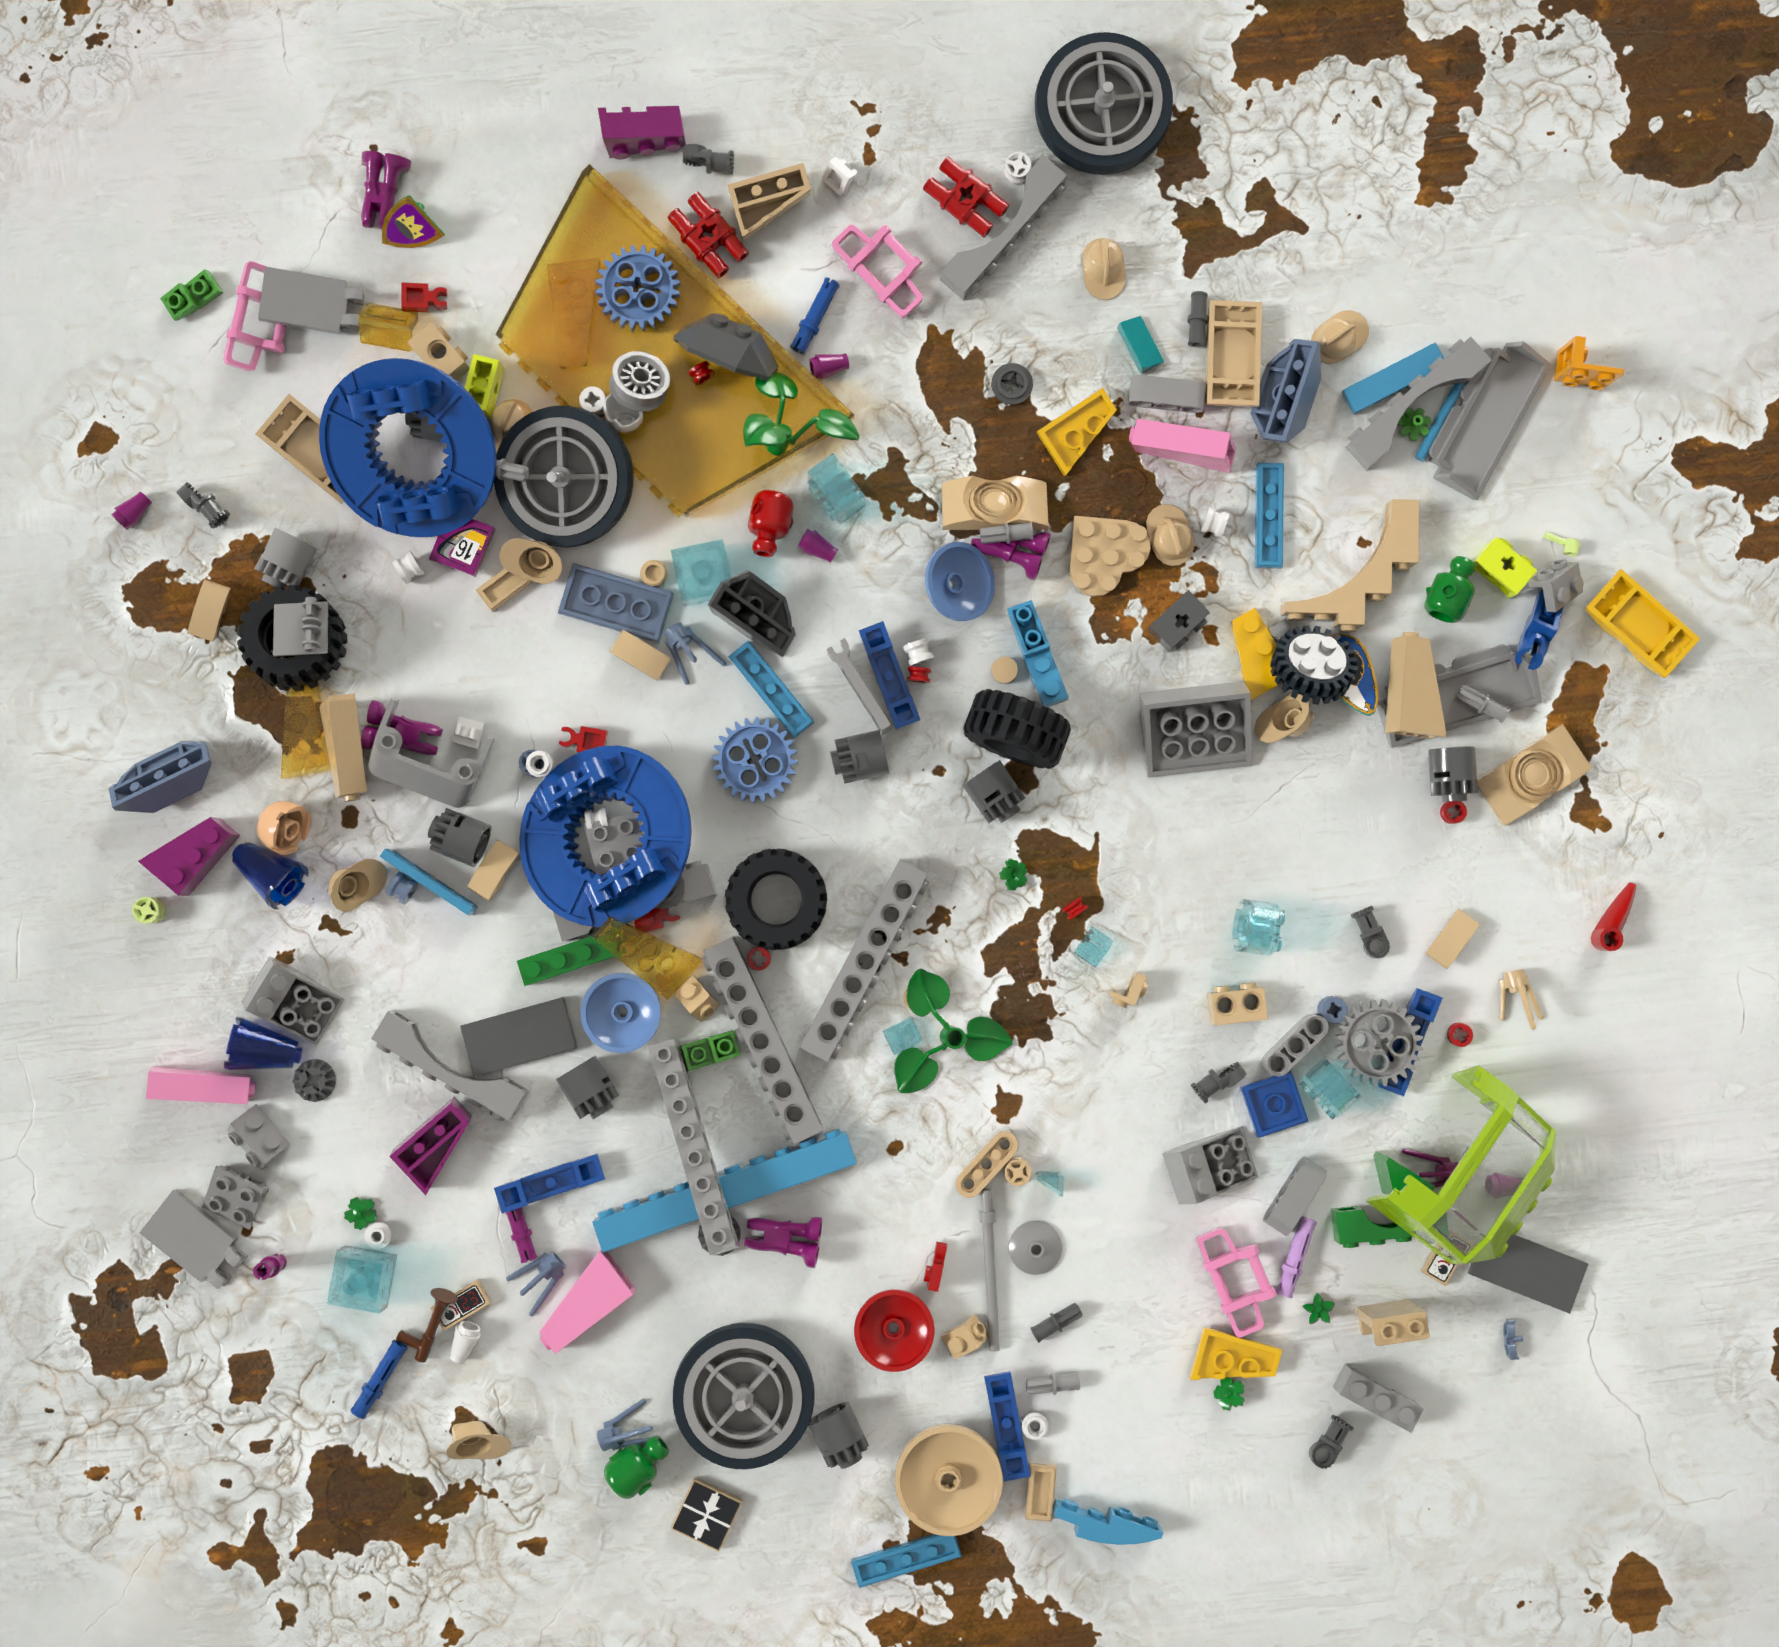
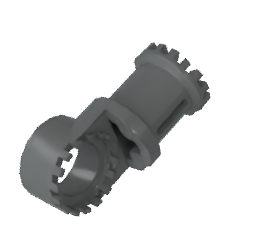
M687 144L683 147L684 164L688 165L689 163V166L693 164V167L695 165L697 167L706 166L707 174H711L714 171L728 172L729 175H733V150H729L728 153L712 152L711 149H706V147L699 144Z
M188 482L176 491L190 508L201 512L207 518L209 526L213 529L218 526L220 527V523L224 524L223 521H227L228 516H230L228 510H223L218 505L212 493L202 497L200 493L197 494V490L194 491V487L191 488L192 485Z
M1369 906L1351 914V917L1356 919L1361 930L1360 937L1364 943V952L1371 958H1383L1389 952L1390 943L1382 926H1379L1372 912L1374 910L1373 906ZM1374 939H1379L1384 945L1383 951L1380 954H1374L1370 950V943Z
M1239 1062L1233 1063L1234 1066L1230 1065L1231 1068L1227 1067V1070L1221 1072L1219 1076L1213 1069H1210L1206 1077L1197 1084L1193 1082L1191 1087L1196 1094L1199 1093L1198 1096L1206 1104L1208 1098L1219 1089L1230 1088L1247 1075Z
M1335 1415L1331 1416L1332 1422L1325 1435L1321 1434L1318 1442L1314 1443L1309 1450L1311 1461L1321 1469L1330 1468L1334 1464L1340 1451L1343 1449L1341 1445L1349 1431L1354 1429L1347 1422L1344 1421L1342 1423L1343 1420ZM1320 1448H1326L1329 1451V1457L1325 1462H1318L1315 1458L1316 1451Z

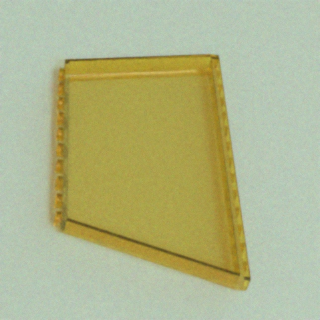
M590 164L581 172L496 332V336L501 341L498 346L508 356L513 353L519 359L517 364L527 374L532 371L538 377L536 382L546 392L551 389L557 395L554 398L557 403L564 406L582 408L579 397L581 392L587 387L595 386L600 388L606 397L611 394L609 381L613 365L625 353L633 351L646 352L659 358L666 365L670 374V384L664 402L654 410L643 412V422L636 430L628 433L617 431L629 451L634 476L639 481L645 479L651 485L648 489L659 500L664 497L670 503L667 507L678 518L681 515L684 517L692 515L829 437L816 428V423H814L796 440L794 445L789 444L787 451L780 456H775L768 452L765 445L746 447L743 437V427L746 418L751 414H763L768 416L773 423H776L780 399L771 398L761 393L755 385L756 377L733 372L687 352L679 343L673 341L674 335L684 326L715 313L725 315L729 320L738 324L748 325L752 330L761 333L779 366L777 372L791 378L798 388V394L795 399L785 398L781 424L791 428L792 436L813 417H818L822 409L837 410L848 416L851 421L855 419V415ZM631 245L635 246L637 252H640L642 245H645L647 253L652 248H655L657 252L656 257L664 253L666 257L664 263L672 261L673 268L671 270H677L678 277L674 280H679L681 287L675 289L680 292L681 297L673 298L677 302L678 307L669 308L673 316L670 317L664 314L665 324L660 323L658 320L655 321L654 330L650 324H646L645 332H642L640 325H636V329L632 332L629 324L624 329H621L620 320L613 324L610 320L612 314L604 315L603 309L606 306H599L598 300L602 297H598L595 293V290L601 288L596 285L595 279H603L598 270L607 269L603 261L607 260L612 263L614 260L611 253H615L619 257L622 255L621 248L623 247L629 253ZM626 269L621 273V277L629 278L633 275L634 271ZM657 273L649 274L646 280L655 282L659 279L660 275ZM616 284L615 287H619V286H623V285H622V284ZM638 285L634 291L638 292L639 288H643L642 285ZM657 290V291H654V292H655V293H661V290ZM621 295L617 299V303L625 304L629 301L630 297L628 295ZM647 299L643 302V306L650 308L654 306L656 301L654 299ZM708 361L710 364L709 369H713L715 374L707 382L697 386L693 382L695 378L690 377L688 373L697 364Z

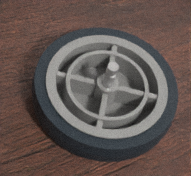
M1098 32L1087 34L1065 44L1046 64L1035 93L1036 122L1047 147L1068 166L1090 174L1106 175L1120 173L1142 163L1155 151L1163 140L1172 116V86L1162 62L1141 42L1117 33Z
M560 405L531 412L510 428L497 450V460L504 458L509 463L529 468V478L525 482L508 478L500 480L495 476L494 487L499 504L507 518L518 530L535 541L545 542L556 547H576L588 544L608 533L620 521L629 505L634 482L633 466L629 451L617 431L601 417L588 410Z
M735 1323L722 1326L698 1340L682 1359L673 1385L674 1415L685 1440L705 1459L719 1466L731 1469L763 1467L786 1455L798 1443L806 1431L812 1417L815 1402L812 1374L806 1359L798 1347L777 1330L754 1323Z

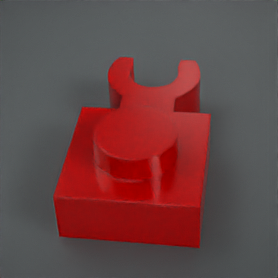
M401 282L402 311L429 313V305L434 306L438 310L447 309V302L437 299L439 296H447L446 288L438 287L433 291H429L427 283Z
M581 726L580 733H576L570 727H562L561 729L563 732H569L571 738L567 742L559 741V745L566 748L577 745V753L595 747L606 746L607 730Z
M654 908L646 915L634 920L636 932L641 934L664 928L662 920L677 921L680 919V915L672 917L668 913L669 908Z
M936 1241L931 1266L926 1265L923 1281L928 1282L927 1288L930 1291H939L947 1243Z

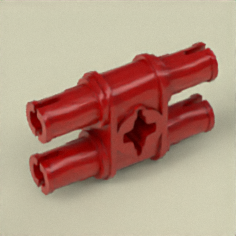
M947 156L941 163L939 170L956 182V186L948 190L931 176L923 186V190L940 203L939 206L942 210H946L959 220V224H967L985 238L993 228V224L976 212L977 207L983 204L1001 218L1008 210L1009 204L992 191L991 184H986L973 174L972 169L965 170ZM971 193V199L966 198L961 201L962 195L967 196Z
M696 192L688 199V204L701 218L698 223L692 225L679 208L674 209L667 218L681 234V242L687 244L696 255V259L701 263L704 262L719 279L729 271V267L715 252L720 246H725L737 262L743 261L749 255V251L736 237V229L731 227L720 215V210L712 208L703 196ZM707 232L709 235L713 233V237H704V233Z

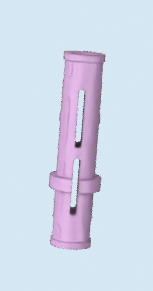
M1304 1216L1300 1218L1288 1258L1281 1267L1283 1272L1276 1293L1293 1298L1299 1276H1302L1303 1273L1301 1269L1317 1221Z

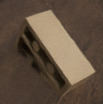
M804 163L728 184L729 195L743 242L811 195V187Z

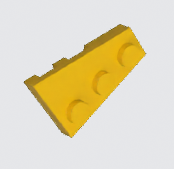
M1101 388L1036 432L1064 476L1067 475L1078 458L1081 457L1092 440L1117 410L1104 388Z
M1256 608L1231 621L1236 650L1241 664L1242 679H1244L1250 691L1251 700L1278 686L1275 682L1276 676L1271 674L1273 667H1270L1271 658L1277 644Z
M1203 1326L1189 1378L1190 1380H1200L1202 1378L1225 1379V1377L1276 1376L1282 1349L1251 1339L1238 1338L1236 1335Z

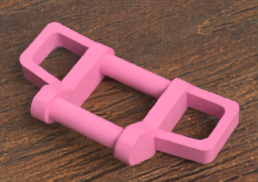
M849 225L832 241L833 250L847 263V267L852 272L856 271L878 294V299L882 303H886L901 319H905L922 303V294L910 280L921 266L922 261L917 256L913 257L891 234V229L887 225H883L872 239L856 226ZM854 234L866 246L851 259L839 245L849 235ZM884 242L906 264L902 272L886 287L863 265ZM906 284L916 299L903 310L890 298Z
M253 261L245 263L240 284L237 286L236 295H238L231 329L227 331V343L223 358L225 364L245 371L256 369L262 350L284 353L285 344H283L287 328V325L276 324L273 340L262 339L242 332L248 300L260 303L262 292L247 287L251 269L262 273L265 271L264 265ZM235 341L255 348L249 365L233 360L232 352Z
M1222 1227L1197 1236L1196 1242L1204 1259V1268L1211 1275L1222 1302L1220 1305L1222 1312L1226 1314L1236 1337L1241 1338L1262 1329L1264 1322L1258 1302L1269 1300L1277 1294L1274 1287L1270 1286L1258 1256L1259 1250L1257 1245L1252 1244L1235 1248L1227 1232ZM1217 1235H1222L1230 1251L1209 1259L1204 1247V1241ZM1248 1258L1260 1289L1231 1299L1219 1267L1236 1260ZM1252 1304L1256 1316L1255 1324L1238 1329L1231 1312Z

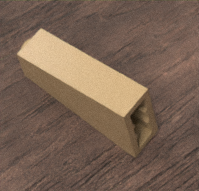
M1403 632V636L1392 638L1385 733L1428 739L1446 737L1430 639L1421 638L1419 633Z
M355 693L328 696L319 707L336 799L344 798V802L360 800V795L367 792Z

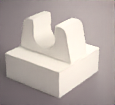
M835 157L829 162L821 180L839 196H842L847 192L857 171L855 169L851 171L845 166V160H839Z
M459 717L452 742L479 750L486 724Z

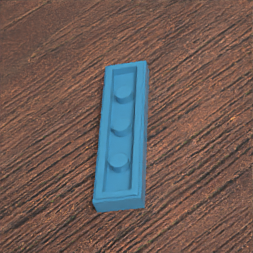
M1436 342L1344 389L1342 394L1353 415L1409 387L1408 384L1421 374L1424 378L1429 374L1431 370L1428 367L1440 356L1444 360Z
M1284 463L1256 464L1255 568L1281 569L1283 567Z
M749 640L728 656L794 739L815 723Z
M384 849L379 856L465 914L474 915L478 909L476 904L395 850Z
M932 1534L853 1558L851 1563L858 1586L861 1588L959 1558L962 1555L956 1536Z

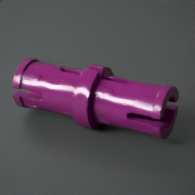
M521 1207L506 1212L513 1233L511 1239L516 1243L521 1263L528 1262L527 1260L532 1261L538 1257L530 1237L532 1231L527 1227L522 1211L523 1208Z
M278 1254L267 1256L260 1263L256 1264L253 1274L258 1280L260 1278L262 1280L272 1278L286 1267L287 1260L282 1254L279 1256Z

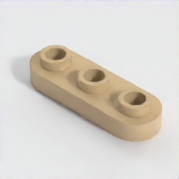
M1009 1131L997 1132L958 1174L955 1185L961 1196L966 1198L977 1196L1018 1150V1140L1013 1133ZM1003 1139L1009 1141V1146L1005 1149L999 1145ZM984 1159L991 1160L992 1163L989 1168L982 1167L981 1163ZM968 1178L974 1181L973 1186L970 1188L964 1186V1181Z

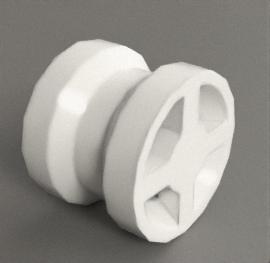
M1014 152L1007 157L1004 175L1008 182L1016 185L1025 182L1026 174L1031 169V161L1027 154Z
M595 386L585 388L579 397L581 407L599 417L604 415L603 407L604 399L606 398L604 392Z
M1209 506L1200 531L1203 533L1212 532L1216 537L1221 538L1227 525L1229 513L1225 511L1222 513L1216 512L1213 507Z
M412 551L407 552L401 560L395 559L392 561L396 571L406 584L411 582L412 577L416 575L421 576L425 573Z
M928 638L903 646L904 652L909 655L908 663L910 667L921 665L934 659L933 653L929 652Z
M606 806L600 807L598 811L590 809L584 811L587 829L592 828L593 822L600 821L603 827L608 826Z

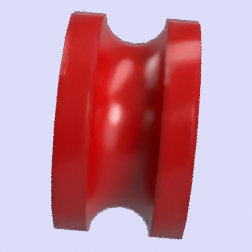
M708 361L697 364L688 373L690 377L695 378L693 382L697 386L707 382L715 374L713 369H709L710 364Z
M908 667L910 676L907 677V681L930 683L928 674L931 673L930 668Z
M1461 801L1445 802L1440 808V815L1448 824L1460 823L1467 816V808ZM1455 805L1458 807L1456 811L1459 810V816H1454L1452 819L1449 817L1451 813L1448 814V808H1453Z
M1080 896L1061 910L1067 912V918L1071 920L1086 910L1088 906L1087 904H1082V897Z
M755 947L747 954V964L753 970H764L771 962V955L767 949ZM756 951H761V955L766 956V962H762L763 966H757L756 962L751 959L752 955H756Z
M1454 1023L1448 1028L1447 1038L1453 1045L1465 1047L1471 1043L1473 1031L1467 1024ZM1457 1028L1466 1031L1467 1035L1463 1036L1465 1040L1462 1042L1457 1038H1453V1033H1457L1455 1031Z

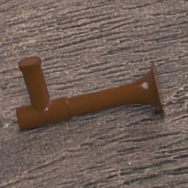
M434 1288L431 1290L430 1293L435 1299V1306L421 1340L405 1333L403 1330H400L396 1337L397 1342L400 1341L417 1350L415 1359L418 1362H426L445 1308L458 1300L457 1295L450 1290L444 1288Z

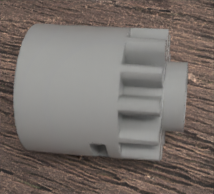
M275 528L264 548V553L261 554L254 569L264 574L261 579L262 581L274 587L283 586L285 588L286 585L299 586L317 548Z

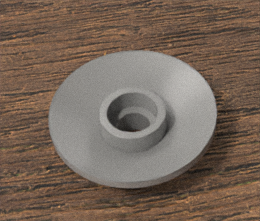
M1026 1222L1020 1225L1010 1238V1257L1016 1267L1025 1273L1032 1275L1046 1273L1055 1267L1061 1257V1239L1056 1230L1045 1222ZM1039 1245L1041 1251L1038 1254L1032 1253V1246Z

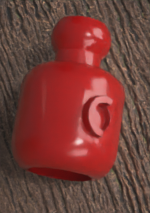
M762 490L754 496L748 520L749 531L757 536V539L752 544L754 554L761 557H773L777 551L775 541L784 538L788 534L789 529L793 525L792 514L794 509L793 501L788 495L775 490Z

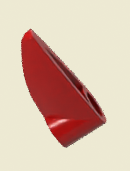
M1629 882L1593 930L1591 943L1597 950L1616 951L1622 946L1624 940L1621 931L1624 928L1633 904L1636 884ZM1605 935H1608V939L1610 940L1609 944H1605Z

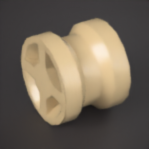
M1013 1157L1005 1164L1004 1175L1010 1184L1022 1186L1029 1181L1031 1169L1024 1159Z

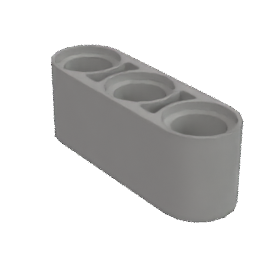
M1135 375L1131 377L1128 404L1142 408L1201 413L1204 411L1206 384L1199 381Z
M1314 1014L1304 1016L1263 1056V1069L1267 1073L1278 1077L1288 1073L1326 1036L1329 1029L1326 1019ZM1316 1019L1320 1027L1316 1033L1312 1034L1308 1026L1312 1020ZM1294 1038H1298L1301 1043L1300 1049L1296 1052H1292L1289 1048L1290 1041ZM1279 1056L1282 1065L1278 1070L1273 1071L1270 1067V1062L1272 1058Z
M1303 1156L1297 1162L1267 1209L1263 1222L1283 1235L1288 1236L1327 1176V1170Z

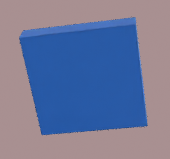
M1291 1070L1283 1076L1273 1075L1240 1087L1257 1138L1308 1122Z

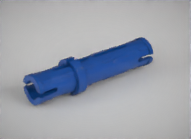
M824 278V282L805 319L799 323L800 329L790 345L793 351L798 353L800 350V354L805 355L813 336L818 334V326L837 289L840 287L839 283L832 279L829 282L830 278Z
M396 1340L392 1341L368 1383L363 1384L361 1388L362 1393L350 1409L353 1415L365 1419L376 1399L381 1398L383 1387L408 1349L404 1343L397 1342Z

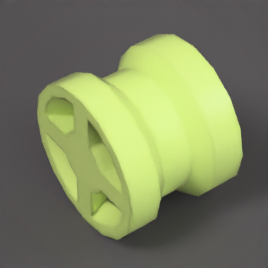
M143 897L134 903L132 912L135 919L141 923H157L166 915V906L159 898Z

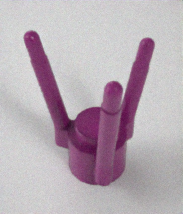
M1402 1149L1404 1154L1440 1163V1165L1435 1166L1434 1172L1419 1173L1421 1178H1435L1437 1181L1430 1183L1435 1188L1443 1187L1458 1165V1162H1450L1449 1157H1438L1414 1150Z

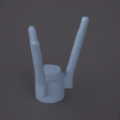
M681 622L672 625L664 632L665 637L668 639L666 645L671 650L680 675L686 685L689 684V680L676 648L678 650L683 649L692 662H697V658L688 646L691 642L689 638L718 663L726 666V662L697 637L690 627L685 628Z
M551 1252L549 1255L544 1253L535 1261L506 1277L507 1281H511L534 1267L541 1265L537 1268L540 1273L520 1291L521 1296H524L543 1278L549 1280L552 1277L529 1312L530 1316L536 1313L557 1281L564 1275L563 1270L566 1268V1265L554 1252Z
M646 1399L640 1400L612 1420L603 1423L604 1429L597 1431V1439L603 1451L609 1449L614 1451L631 1444H646L649 1438L624 1441V1439L653 1430V1426L642 1427L623 1433L620 1426L615 1427V1424L644 1405Z

